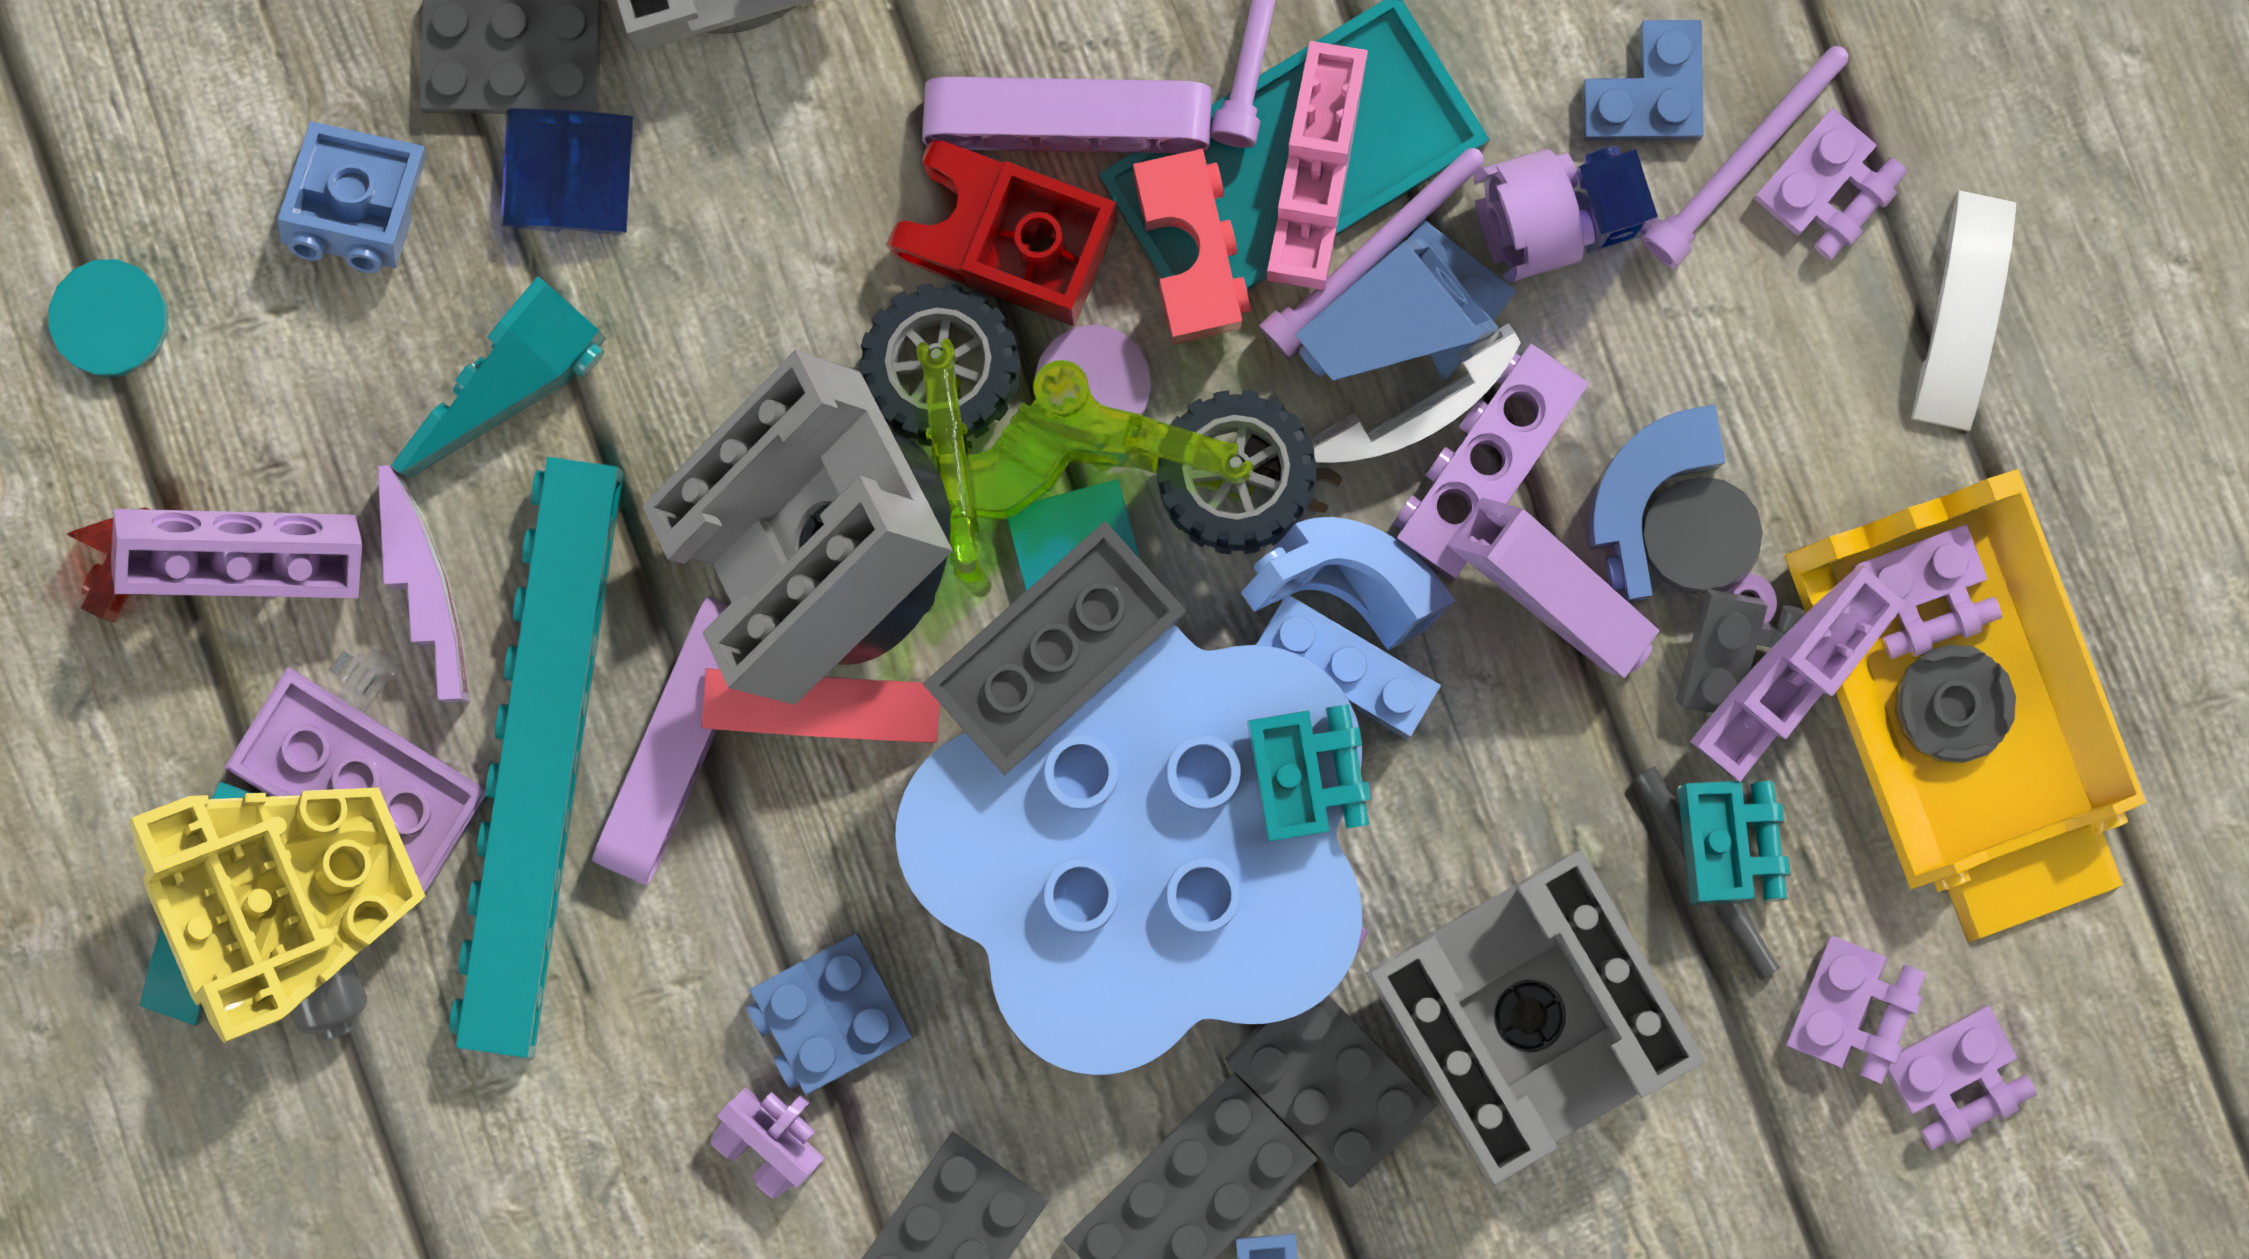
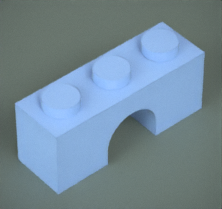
M1290 595L1282 600L1256 644L1257 646L1283 649L1308 659L1324 670L1337 683L1350 704L1356 708V711L1405 740L1411 737L1441 686Z

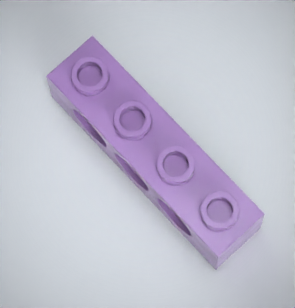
M1531 343L1522 356L1515 353L1511 362L1496 381L1501 387L1490 403L1486 404L1479 399L1468 412L1459 426L1468 435L1457 451L1454 453L1447 447H1444L1425 476L1435 483L1424 499L1420 501L1412 495L1392 523V525L1401 530L1396 539L1418 555L1433 571L1451 583L1467 563L1465 559L1447 546L1462 523L1450 524L1444 521L1437 511L1438 499L1450 493L1461 496L1468 505V515L1481 498L1507 504L1589 385V382ZM1520 397L1530 402L1535 412L1533 423L1524 427L1511 424L1504 415L1505 401L1510 398ZM1482 445L1494 448L1501 457L1502 465L1500 471L1493 475L1478 473L1470 461L1471 451Z
M113 509L111 568L114 594L358 598L362 541L356 515Z

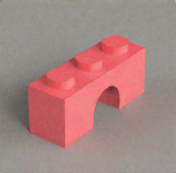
M1203 149L1133 164V178L1145 231L1163 227L1182 229L1194 239L1199 252L1197 261L1188 271L1159 280V292L1171 344L1174 345L1241 330L1243 322L1241 314L1250 312L1251 309L1244 278L1233 279L1228 256L1237 254V246L1231 221H1219L1215 199L1223 198L1224 191L1217 162L1206 164Z

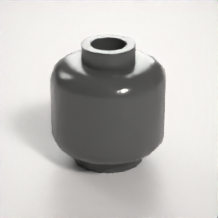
M350 960L334 976L318 987L290 1012L298 1031L302 1033L320 1032L323 1040H329L342 1036L356 1027L354 1018L364 1010L368 999L353 961Z

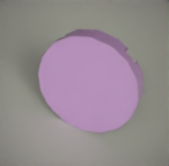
M1097 324L1074 327L1053 339L1040 356L1034 377L1037 404L1048 423L1065 436L1089 444L1112 441L1131 430L1146 410L1152 389L1149 364L1138 345L1119 330Z

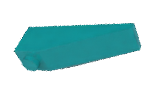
M537 276L487 336L492 341L491 348L493 349L487 358L480 357L473 364H467L455 379L457 383L452 393L457 397L449 406L442 402L430 412L391 466L401 475L410 479L566 385L575 374L581 378L585 377L604 354V350L599 346L606 339L605 336L553 288Z

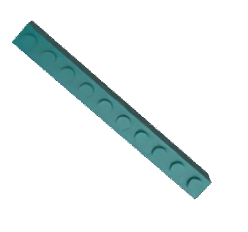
M547 457L545 471L536 470L534 475L531 504L539 506L536 529L527 528L522 550V562L530 564L527 587H518L513 608V621L521 622L518 646L509 645L504 666V680L512 681L509 705L500 704L495 724V738L503 740L500 763L491 762L486 782V797L494 798L491 822L482 821L477 840V856L485 857L482 881L473 880L468 898L467 913L470 916H476L473 940H463L459 956L458 973L460 975H467L464 998L454 999L449 1022V1033L458 1035L456 1048L523 1058L535 1057L624 477L623 471L617 466Z

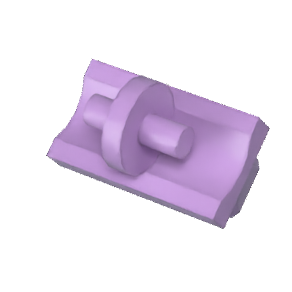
M745 1087L717 1115L722 1121L710 1140L711 1145L726 1159L733 1161L748 1146H751L766 1160L752 1178L755 1181V1185L771 1199L777 1198L793 1185L798 1188L825 1159L822 1154L807 1142L816 1131L799 1117L809 1105V1102L801 1095L788 1107L772 1092L762 1102Z

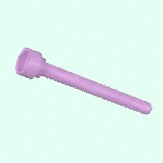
M1252 0L1230 100L1224 101L1222 109L1215 111L1210 130V137L1221 144L1237 148H1252L1256 145L1261 122L1256 117L1257 108L1253 106V100L1276 0Z
M1841 46L1829 48L1676 217L1669 215L1664 221L1657 219L1641 237L1643 244L1659 261L1670 268L1676 269L1692 252L1690 244L1695 240L1693 232L1848 62L1847 51Z
M1475 148L1465 150L1327 278L1325 290L1315 289L1293 310L1287 307L1281 313L1275 310L1258 326L1268 341L1289 361L1297 355L1299 349L1304 345L1295 334L1369 272L1473 176L1476 170L1481 168L1484 163L1483 154Z

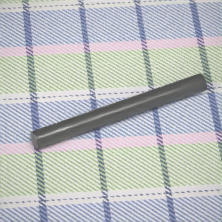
M1653 766L1635 777L1685 858L1679 803L1656 766ZM1741 903L1713 904L1760 980L1780 969V966Z

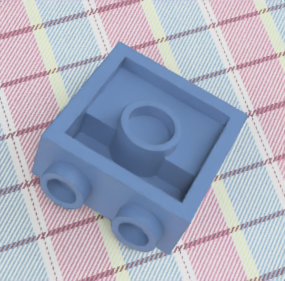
M310 121L277 219L281 244L288 245L291 253L305 260H320L323 254L326 253L345 257L348 265L365 273H376L380 270L381 266L396 269L412 220L410 207L426 160L425 146Z
M854 933L816 955L749 989L755 1001L746 1005V1009L762 1037L771 1032L773 1033L783 1052L774 1058L781 1076L790 1090L800 1085L805 1095L913 1038L858 933Z

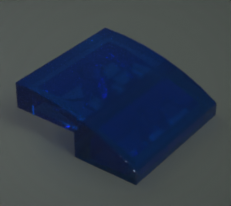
M508 109L500 226L559 232L566 229L613 235L626 233L633 116L571 110Z

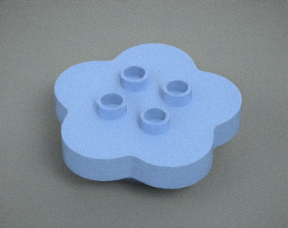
M1173 625L1006 776L1001 773L966 732L946 742L933 752L911 778L898 809L895 837L896 850L903 875L919 902L935 918L952 930L980 943L985 948L990 964L994 994L1007 1024L1027 1048L1040 1058L1062 1069L1081 1074L1106 1075L1138 1068L1169 1050L1195 1023L1202 1019H1217L1240 1024H1266L1297 1016L1324 1000L1338 986L1349 970L1356 955L1361 936V897L1353 870L1337 840V828L1343 817L1342 805L1326 807L1329 832L1267 842L1247 721L1309 710L1313 734L1329 732L1325 708L1349 704L1353 728L1359 727L1355 713L1349 700L1337 683L1324 670L1304 657L1283 649L1257 645L1234 646L1212 651L1202 650L1196 647L1178 627ZM1358 746L1357 752L1361 769L1362 746ZM1333 751L1317 753L1322 788L1337 787L1338 780Z

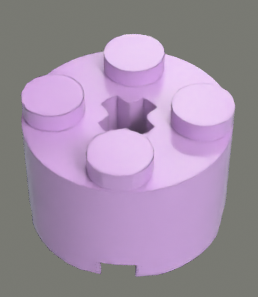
M1543 149L1476 170L1474 185L1484 183L1485 198L1475 200L1480 229L1494 264L1505 261L1510 268L1508 272L1502 275L1506 281L1514 282L1578 263L1582 259L1584 246L1595 242L1592 220L1585 209L1579 210L1573 190V187L1577 186V173L1568 153L1555 155L1551 150Z

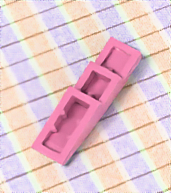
M1314 41L1309 42L1289 141V155L1278 205V219L1267 269V281L1319 290L1326 289L1368 50Z

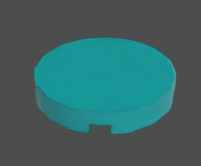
M118 259L93 260L73 269L57 285L49 305V331L57 350L76 368L99 377H122L137 371V368L143 366L147 361H151L161 350L169 330L168 305L158 285L139 267Z

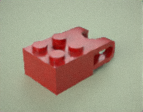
M941 140L929 142L922 156L925 172L931 180L957 194V207L947 220L935 225L919 224L907 220L898 222L893 227L886 243L890 252L895 258L907 264L1075 327L1119 221L1116 202L1008 161L1002 163ZM1043 236L1050 238L1051 247L1043 252H1033L1030 245H1028L1029 242L1039 244Z

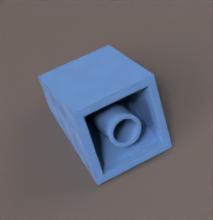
M1423 237L1402 242L1295 335L1304 345L1299 349V353L1305 363L1318 376L1323 377L1327 373L1334 381L1468 344L1490 336L1499 327Z

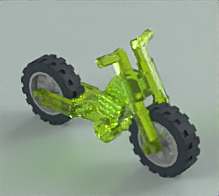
M945 283V288H934L933 284H923L916 286L918 292L906 295L904 291L891 299L892 305L885 311L880 309L871 320L872 328L869 333L865 332L861 343L862 357L859 359L860 373L886 423L898 435L904 436L907 439L909 437L918 439L919 444L932 447L935 467L941 476L948 501L951 505L950 546L953 551L949 554L950 564L953 566L957 579L975 597L986 596L992 588L991 580L979 566V548L976 544V536L979 535L977 517L990 520H1005L1018 515L1046 492L1049 493L1069 462L1093 464L1099 471H1107L1115 466L1142 469L1157 474L1161 500L1173 524L1179 531L1182 529L1188 534L1189 539L1201 547H1204V545L1214 547L1215 552L1222 554H1231L1232 551L1244 550V554L1259 552L1262 546L1270 543L1272 546L1276 545L1295 523L1303 521L1307 508L1312 504L1316 483V461L1312 441L1305 433L1300 419L1295 414L1291 415L1288 413L1282 403L1271 397L1268 401L1259 398L1257 392L1242 390V395H1230L1229 390L1213 393L1214 398L1203 402L1200 398L1187 406L1188 411L1181 417L1177 415L1169 425L1137 413L1110 408L1100 404L1091 394L1087 376L1081 367L1067 360H1057L1046 364L1037 373L1033 386L1036 400L1033 404L1028 406L1022 402L1018 412L1013 415L1009 425L1005 427L1001 437L996 440L994 445L983 453L969 455L968 452L973 447L972 441H967V437L974 435L975 438H978L989 431L988 425L994 422L995 419L1000 421L1009 409L1007 404L1011 397L1015 398L1018 390L1019 354L1012 330L1008 326L1002 312L997 307L991 306L987 302L986 297L974 290L972 293L962 291L961 286ZM941 325L938 343L928 346L917 334L923 329ZM951 327L962 329L970 334L973 339L954 349L950 341ZM909 340L917 348L919 361L897 363L899 353ZM979 349L982 350L984 358L982 374L959 366L958 362ZM923 373V380L914 393L909 396L901 386L897 375ZM963 380L976 384L971 392L961 398L960 387ZM1067 390L1076 393V399L1072 397L1064 398ZM926 396L927 403H921ZM1052 397L1057 399L1064 398L1061 406L1054 404ZM1237 432L1236 443H1227L1214 439L1219 435ZM1247 433L1260 437L1270 446L1249 458L1245 454ZM1278 456L1281 466L1280 482L1253 472L1255 468ZM1195 486L1216 492L1209 504L1201 498ZM1255 486L1275 492L1269 501L1254 510L1250 497L1255 492ZM1227 498L1233 502H1242L1244 512L1235 514L1218 511V509Z

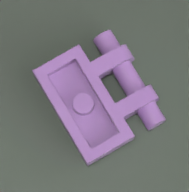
M1832 107L1753 199L1797 237L1812 220L1816 221L1826 232L1815 243L1814 248L1824 258L1832 261L1845 245L1852 247L1863 234L1860 227L1878 206L1886 207L1897 195L1895 187L1908 171L1900 162L1891 157L1877 173L1866 167L1862 162L1877 145ZM1848 180L1860 192L1846 209L1840 212L1829 204L1828 201Z
M1967 524L1860 563V565L1865 566L1906 602L1896 615L1901 631L1882 637L1883 646L1889 659H1894L1910 652L1914 657L1931 651L1932 644L1959 634L1963 638H1968L1981 633L1983 625L2002 619L2001 609L1995 597H1990L1973 604L1966 590L1967 587L1988 579ZM1945 596L1951 612L1923 622L1916 606Z
M1831 935L1787 1046L1841 1069L1845 1068L1852 1048L1858 1049L1868 1054L1860 1076L1882 1084L1890 1063L1897 1064L1903 1047L1899 1046L1898 1043L1910 1013L1917 1014L1923 997L1919 996L1918 993L1926 973L1904 964L1896 986L1880 980L1888 962L1887 957ZM1873 998L1888 1004L1876 1035L1860 1030Z
M1984 1005L1903 1048L1897 1064L1890 1063L1887 1070L1908 1113L1914 1114L1929 1105L1933 1107L1939 1120L1920 1130L1924 1141L1931 1151L1950 1141L1955 1145L1972 1136L1970 1130L1996 1116L2004 1120L2019 1111V1104L2037 1095L2031 1080L2026 1074L2005 1084L1997 1069L2017 1059V1056L1989 1005ZM1978 1080L1986 1095L1958 1109L1950 1094Z

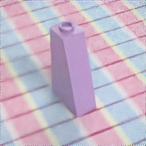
M1486 498L1479 500L1447 546L1603 671L1625 678L1629 672L1640 668L1648 659L1652 651L1651 642L1660 630L1524 509Z

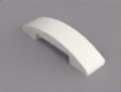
M1960 190L1956 194L1945 248L1949 251L1927 359L1922 362L1911 420L1963 431L1971 430L1987 373L2004 295L2014 232L2016 202Z
M1510 324L1504 325L1490 336L1482 338L1458 352L1459 357L1469 372L1468 374L1369 431L1365 430L1357 414L1354 412L1310 437L1314 448L1315 461L1336 463L1377 457L1414 444L1454 421L1471 408L1492 387L1511 362L1521 342Z

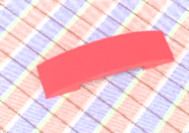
M705 668L701 728L799 736L937 743L940 704L923 686L924 682L824 676L794 705L728 688L720 669Z

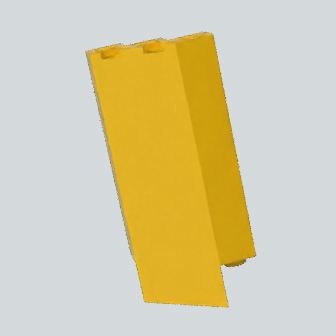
M2019 469L1985 479L1943 497L1906 508L1864 526L1824 538L1784 555L1802 605L1807 613L1819 600L1853 571V566L1967 524L1988 579L1969 586L1966 590L1973 604L1990 597H1995L2001 609L2002 619L1983 625L1981 633L1968 638H1963L1959 634L1932 644V650L1947 645L1973 646L1986 653L1985 655L1991 657L1996 663H1999L2008 673L2016 695L2015 720L2003 741L1986 756L1964 763L1939 762L1918 752L1902 734L1895 713L1896 688L1906 668L1921 655L1914 657L1910 652L1894 659H1889L1883 646L1882 637L1901 631L1896 616L1836 691L1910 889L1933 882L1937 892L1948 890L1967 943L2122 886L2123 882L2103 832L2128 823L2125 812L2146 803ZM1945 596L1916 606L1923 622L1951 612Z

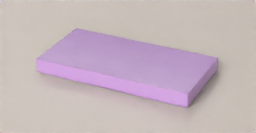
M289 667L283 673L224 767L269 796L300 795L303 791L379 787L421 887L426 893L429 892L487 799L484 787Z

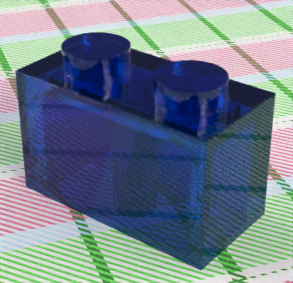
M1610 146L1584 156L1585 163L1577 167V186L1573 187L1579 210L1585 209L1588 212L1594 227L1595 242L1586 245L1587 252L1591 253L1642 237L1656 221L1658 215L1637 150L1620 154L1618 146Z

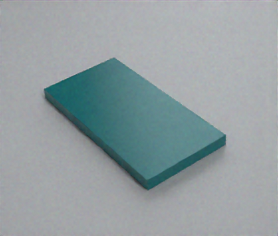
M1382 0L1315 41L1368 50L1336 236L1440 174L1465 150L1469 148L1479 150L1489 143L1488 135L1403 0ZM1309 45L1259 75L1253 100V106L1257 108L1256 117L1261 122L1256 145L1252 148H1237L1221 144L1210 137L1209 148L1204 151L1206 164L1217 162L1222 180L1224 197L1215 199L1219 221L1230 220L1235 236L1237 254L1228 256L1233 279L1243 277L1247 291L1267 279V269L1278 219V205L1289 155V141ZM1231 93L1211 105L1210 130L1215 111L1222 109L1223 102L1230 100ZM1131 153L1098 173V179L1111 200L1116 202V208L1159 277L1162 279L1182 274L1188 271L1198 259L1199 252L1194 239L1187 232L1176 227H1163L1145 231L1133 178V164L1176 154Z

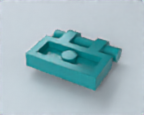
M1349 704L1325 708L1329 732L1313 734L1309 710L1247 721L1267 842L1329 832L1326 807L1342 805L1346 829L1370 825L1366 801L1372 800L1369 782H1362L1357 747L1362 746L1360 728H1353ZM1333 751L1338 786L1323 789L1317 753Z
M1761 781L1750 784L1752 804H1744L1742 782L1685 783L1677 788L1690 905L1744 903L1755 899L1753 878L1762 882L1764 902H1777L1788 899L1785 877L1791 875L1789 857L1782 855L1779 825L1785 822L1783 805L1776 803L1773 781ZM1747 826L1755 827L1759 857H1750Z

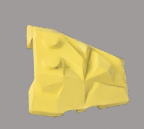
M379 787L303 791L300 795L266 797V793H246L243 798L208 799V795L188 796L130 819L135 847L145 869L143 881L147 894L192 999L196 1005L202 1004L210 1025L223 1043L281 1021L305 998L327 982L365 947H368L426 897Z

